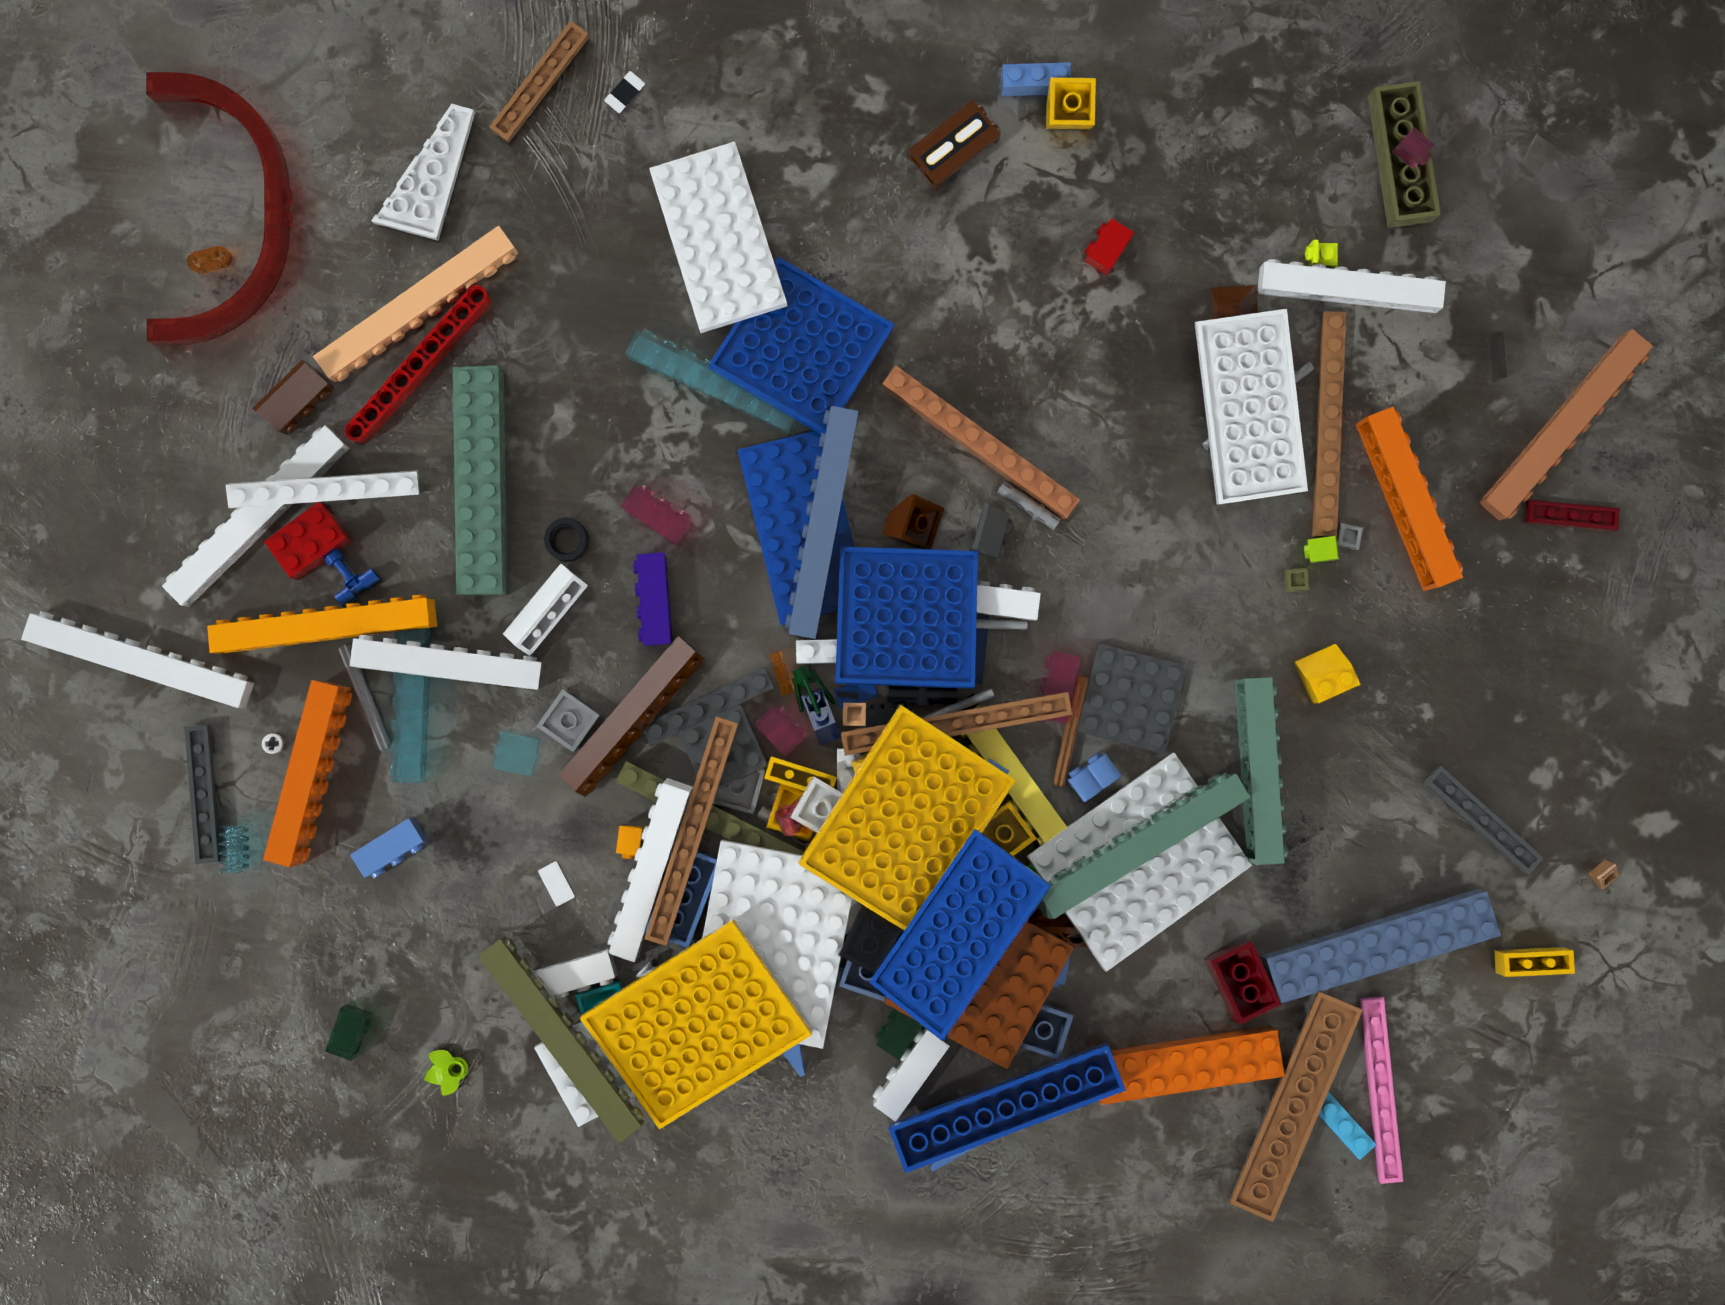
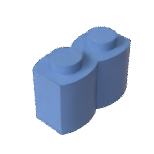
M1099 753L1094 754L1087 759L1089 764L1081 768L1078 766L1068 773L1070 777L1067 781L1082 802L1088 801L1121 777V774L1106 753L1102 755Z

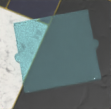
M500 732L497 748L494 749L496 753L492 769L532 776L535 760L538 759L536 754L539 739Z

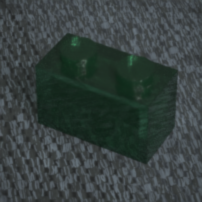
M892 1008L887 1016L890 1019L886 1026L881 1025L875 1035L877 1038L876 1045L900 1060L922 1025L913 1018Z

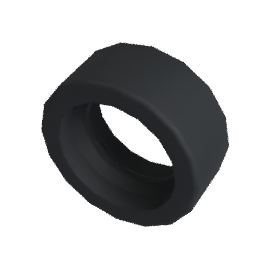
M561 518L552 522L546 529L544 544L549 554L554 558L564 562L576 561L585 554L589 545V536L584 526L576 520ZM562 527L574 528L579 534V546L571 553H562L554 546V534Z

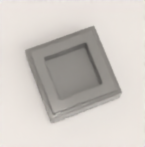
M1340 523L1337 533L1338 547L1359 550L1364 527Z

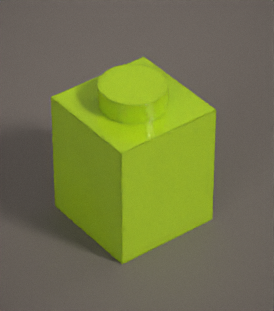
M1336 536L1308 539V545H1304L1305 558H1310V563L1340 560Z

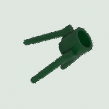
M809 665L792 671L794 678L791 680L795 688L799 712H803L800 687H805L816 714H820L818 704L810 687V684L814 683L813 680L820 689L823 688L825 696L833 705L836 703L818 678L815 670H810Z

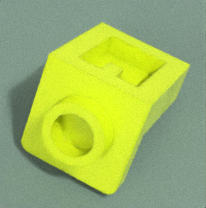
M1313 240L1305 250V259L1308 260V266L1312 267L1314 264H1322L1326 268L1337 267L1338 243H1319V240Z

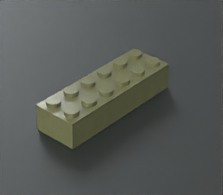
M1420 81L1375 87L1368 95V104L1387 228L1433 222L1441 214Z

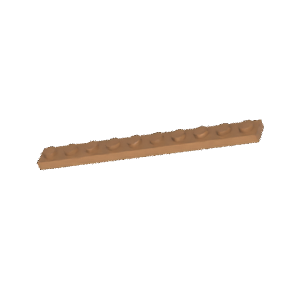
M1324 311L1321 316L1312 537H1337L1346 312Z
M1063 692L923 717L922 719L951 737L1072 715L1069 693ZM887 724L840 732L844 755L870 751Z
M717 716L715 718L644 938L646 940L664 946L668 945L739 723Z

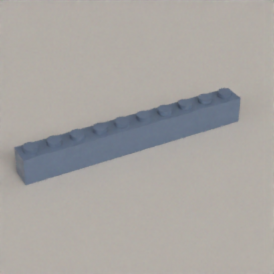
M831 406L830 411L825 410L823 424H827L826 433H821L819 447H823L822 456H817L815 469L819 470L817 479H812L810 492L814 493L813 502L808 501L806 515H810L809 525L804 524L802 538H806L805 547H800L798 560L802 561L800 570L796 569L793 583L798 584L796 592H791L789 605L793 606L792 615L787 614L785 628H789L788 634L816 639L858 417V411L836 406Z

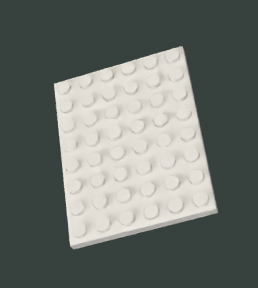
M1173 752L1026 857L1040 877L1046 881L1053 880L1056 872L1063 868L1067 870L1074 867L1073 862L1083 856L1094 855L1093 850L1103 844L1106 846L1113 843V837L1122 832L1125 834L1133 831L1131 827L1142 820L1144 822L1151 820V814L1160 809L1170 808L1169 803L1175 799L1190 796L1189 791L1197 787V784ZM1217 818L1066 911L1065 914L1103 970L1107 972L1246 871L1252 864L1221 819Z
M721 840L702 938L734 919L812 1030V1035L799 1044L823 1049L841 958L838 956V953L843 946L852 898L800 866L798 862L803 855Z

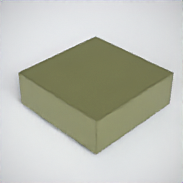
M1308 568L1284 570L1285 592L1310 590Z

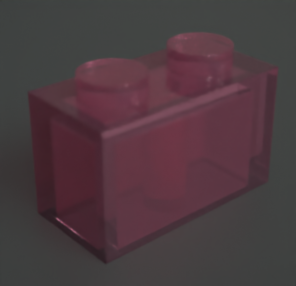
M773 705L754 725L787 757L806 739L803 735L806 731L797 722L793 725L787 719L790 714L782 706L777 708Z

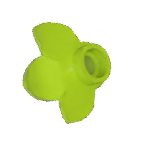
M447 1050L430 1052L428 1056L434 1065L427 1071L424 1080L431 1084L441 1085L443 1096L454 1093L459 1087L460 1080L468 1073L469 1066L467 1061L462 1057H453ZM455 1064L460 1065V1072L454 1070Z

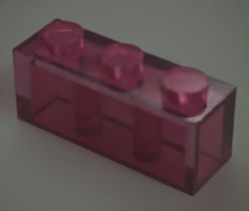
M635 484L620 507L679 547L694 525L690 521L691 516L681 509L679 512L671 508L673 504L663 497L658 500L652 496L654 491L645 485H642L640 488Z
M1056 651L1051 652V656L1047 655L1044 668L1048 669L1046 678L1042 677L1039 688L1040 691H1043L1042 696L1068 692L1071 704L1081 657ZM1068 716L1046 720L1066 724Z

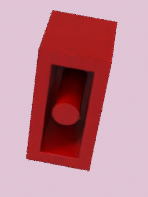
M1112 218L1108 224L1103 222L1096 233L1099 235V238L1095 243L1091 241L1084 252L1087 254L1084 262L1106 276L1134 234L1133 231Z

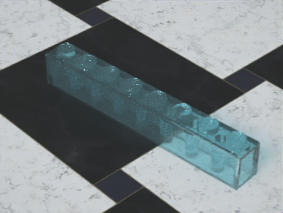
M636 329L625 352L628 359L790 435L797 420L708 369L711 360L705 358L702 361L696 358V353L688 349L681 351L675 348V343L664 339L662 342L655 338L656 335L645 329L643 332Z
M431 628L395 632V639L401 645H406L407 641L420 642L421 647L430 648ZM397 672L393 675L396 695L392 699V707L395 709V718L391 722L394 741L391 742L390 746L391 754H393V764L390 765L389 769L390 777H393L392 782H426L429 676Z

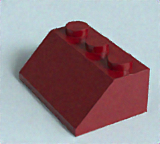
M1252 941L1224 948L1204 958L1233 1022L1241 1025L1281 1005Z

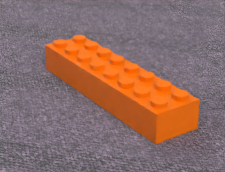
M1393 406L1370 415L1355 425L1423 591H1427L1463 578V568L1459 560H1456L1454 556L1452 541L1449 538L1447 539L1444 531L1446 529L1445 523L1441 517H1438L1436 501L1427 490L1428 482L1426 477L1421 475L1418 467V457L1415 453H1412L1410 437L1403 431L1401 415L1398 411H1395Z
M311 680L264 853V861L293 867L304 864L308 860L311 848H309L310 840L314 838L317 826H315L316 818L320 816L323 808L321 799L327 792L329 785L327 781L328 773L334 767L335 761L332 758L334 751L340 745L339 732L346 722V715H344L346 706H349L352 700L351 687L328 681Z
M1272 1026L1111 1050L1126 1091L1099 1100L1101 1105L1285 1077L1278 1031Z

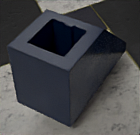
M823 688L813 691L820 714H816L808 694L801 696L820 745L841 738V733Z

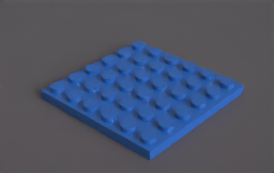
M777 257L774 264L788 306L736 322L709 363L708 369L817 433H826L827 424H823L825 410L830 411L831 406L845 408L894 329L895 324L782 258Z
M840 547L835 684L974 689L978 551Z

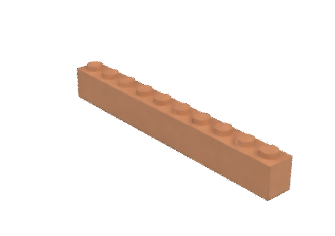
M1633 329L1623 333L1487 492L1479 504L1499 521L1512 518L1518 512L1519 508L1517 506L1521 501L1525 502L1533 494L1532 488L1536 484H1541L1547 478L1548 474L1546 472L1549 468L1555 467L1562 460L1561 454L1575 445L1577 435L1580 432L1584 433L1591 426L1590 420L1594 415L1598 416L1606 408V405H1604L1609 398L1613 399L1620 392L1619 386L1623 381L1627 382L1635 374L1634 368L1637 365L1643 364L1649 358L1648 352L1653 346Z
M895 366L882 383L884 391L1038 503L1046 505L1045 508L1061 517L1063 521H1065L1080 501L1071 492L899 367Z

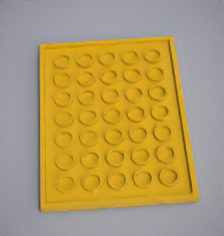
M900 705L798 864L905 931L974 829L979 830L981 833L984 831L1016 780Z
M734 919L585 1012L580 1017V1020L659 1129L812 1035V1030Z

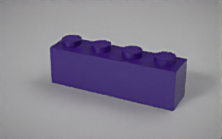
M664 552L636 554L637 560H633L634 574H638V583H635L636 597L640 596V605L637 606V618L641 619L642 628H638L639 642H643V646L671 645L673 638L666 554Z

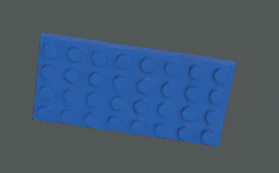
M816 431L738 449L780 625L786 624L787 614L792 615L793 606L789 605L791 592H796L798 583H793L795 570H800L802 561L798 560L800 547H805L806 538H802L804 524L809 525L810 515H806L808 501L813 502L814 493L810 492L812 479H817L819 470L815 469L817 456H822L823 447H819L821 434ZM843 498L820 616L838 612L840 547H855Z
M974 829L869 983L937 1038L944 1041L1052 885L979 830Z

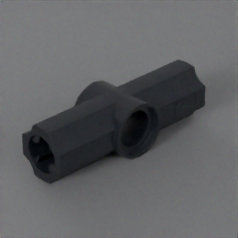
M889 686L888 703H912V705L957 703V688Z

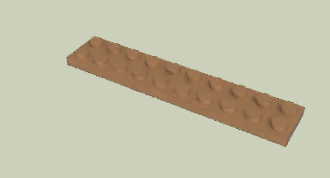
M1322 991L1316 993L1285 1066V1077L1280 1078L1229 1199L1230 1204L1271 1222L1274 1221L1362 1014V1008Z

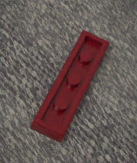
M1527 500L1525 523L1618 531L1620 508Z

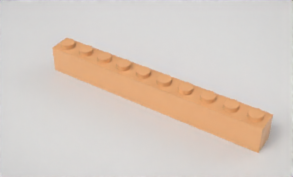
M498 225L313 356L330 380L333 382L345 380L352 370L365 366L368 363V359L372 356L382 354L386 350V346L403 339L405 333L410 329H417L423 324V320L440 313L442 307L447 303L451 304L460 298V294L470 287L478 285L481 279L494 275L498 267L511 263L516 258L515 255L518 254V251Z

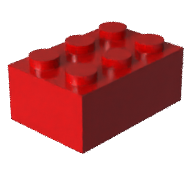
M317 502L263 542L291 579L300 580L325 562L324 558L335 549L341 550L354 540L328 504Z

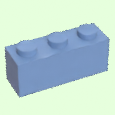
M1071 63L1003 64L1001 71V96L1048 95L1050 78H1071Z
M412 817L350 854L364 878L372 876L374 879L386 872L384 870L386 866L392 864L394 867L404 861L405 858L403 856L410 851L413 855L424 848L423 843L427 842L428 838L415 817Z

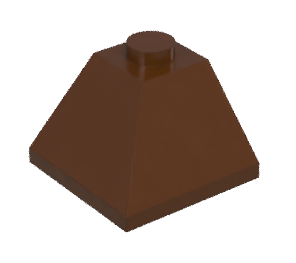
M1256 285L1210 288L1212 319L1258 313Z
M911 494L889 512L882 534L899 542L931 550L944 508L915 494Z

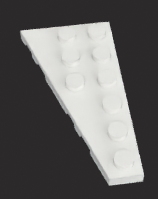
M455 104L450 105L437 124V129L431 138L426 140L420 154L415 156L396 184V189L383 203V208L371 220L373 223L439 241L474 119L475 111L473 109Z

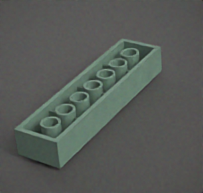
M1272 677L1235 680L1241 780L1250 796L1248 800L1243 802L1246 857L1250 863L1255 865L1285 863L1284 858H1287V846L1283 844L1286 825L1285 821H1282L1281 811H1284V799L1280 797L1283 779L1278 771V765H1281V753L1277 751L1280 733L1275 725V719L1278 718V707L1274 705L1277 687Z

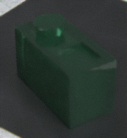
M349 1004L341 1007L325 1052L350 1061L358 1057L365 1034H368L372 1028L373 1021L371 1017L373 1013Z

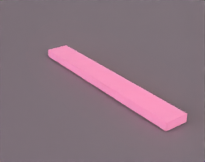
M1383 996L1359 998L1360 1008L1363 1010L1361 1021L1374 1142L1376 1143L1375 1154L1378 1182L1380 1184L1404 1182L1385 1001Z

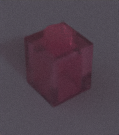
M1413 128L1392 152L1414 169L1419 163L1423 166L1432 156L1429 151L1435 145L1416 128Z

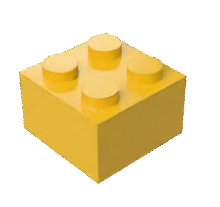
M1008 800L999 806L982 832L1012 856L1037 839Z

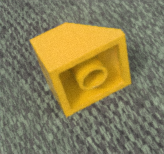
M1050 78L1046 104V129H1091L1095 125L1096 78Z
M1336 644L1293 662L1312 704L1321 703L1361 685L1352 664Z

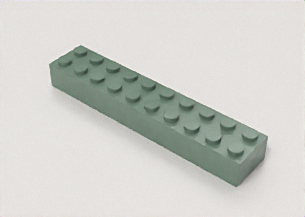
M499 366L453 367L456 595H508L504 371Z
M1226 772L1211 777L1207 780L1209 784L1202 787L1199 785L1190 790V796L1179 797L1169 803L1170 808L1160 809L1151 814V820L1145 822L1142 820L1131 827L1133 831L1125 834L1122 832L1113 837V843L1106 846L1103 844L1093 850L1094 855L1083 856L1073 862L1074 867L1067 870L1063 868L1054 874L1055 878L1047 881L1052 887L1038 905L1044 918H1057L1248 800L1250 796L1237 774L1228 775Z

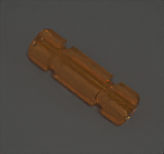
M781 651L771 653L770 658L771 662L774 663L773 669L777 682L780 684L781 695L792 694V686L788 682L790 679L786 665L783 663L784 658Z

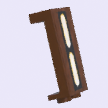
M973 99L908 150V157L935 191L943 186V181L988 146L999 142L1001 131L994 121H989L986 117L985 109L980 104H976Z

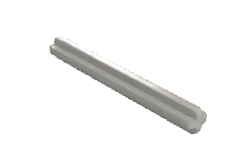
M345 644L339 647L338 650L380 750L389 749L392 747L391 740L361 668L349 666L352 646Z

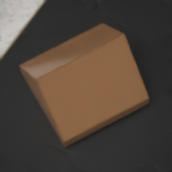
M1607 860L1601 862L1588 873L1601 890L1619 877L1617 865Z

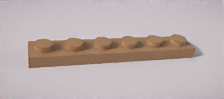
M570 20L489 128L509 143L589 39V34Z

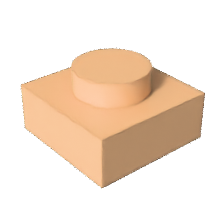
M843 703V726H866V703Z

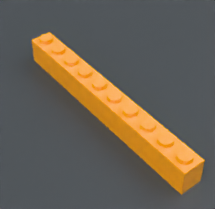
M413 595L412 600L404 601V597L391 598L389 603H382V600L368 601L366 606H360V603L346 604V608L339 609L338 606L324 607V611L317 612V609L302 610L303 614L296 615L294 611L281 612L280 617H273V614L259 615V619L252 620V617L237 618L238 622L230 623V620H218L216 625H209L207 629L210 653L225 654L359 637V635L368 636L437 627L435 599L426 598V595Z

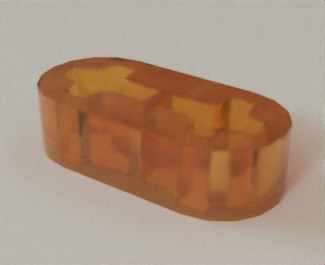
M214 246L191 253L187 258V265L195 273L205 274L229 267L233 257L231 252L225 247ZM220 252L225 255L222 257V262L214 259L219 257ZM198 258H200L202 261H205L200 263V267L194 265L198 262Z

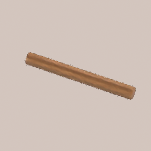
M1077 676L1070 702L1072 715L1067 716L1053 785L1058 787H1065L1088 685V678L1083 676Z

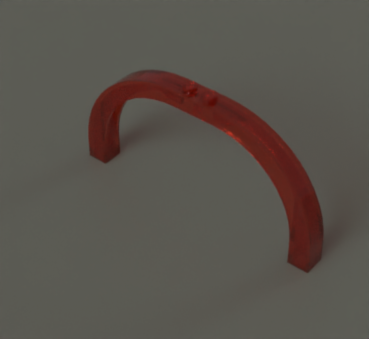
M146 72V95L154 102H193L205 104L224 111L237 119L254 140L264 171V239L258 262L247 281L232 297L207 312L183 318L147 319V342L155 346L192 345L210 341L235 330L249 320L268 300L282 275L287 259L290 225L293 223L292 213L290 212V203L293 201V195L289 187V174L281 145L268 123L245 99L225 85L199 75L180 72Z

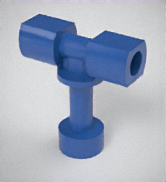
M335 549L324 560L329 567L335 566L346 580L343 584L345 588L334 596L339 604L346 608V604H350L358 598L356 596L365 588L371 589L381 579L371 568L361 576L359 574L353 575L342 561L345 557L340 549Z

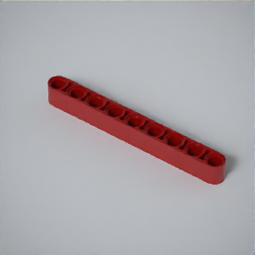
M479 285L470 287L345 427V435L348 439L357 444H366L489 308L491 296L483 287ZM477 294H484L482 301L474 302ZM468 310V316L465 319H460V313ZM448 327H453V333L450 336H445V330ZM433 344H438L437 351L435 353H430V346ZM422 360V368L419 370H415V363L417 361ZM407 377L408 383L404 387H400V380ZM388 394H392V401L385 404L384 398ZM377 411V418L370 421V413ZM360 427H361V428H362V434H361V436L358 437V438H355V437H354V432H355V430H356L357 428H360Z

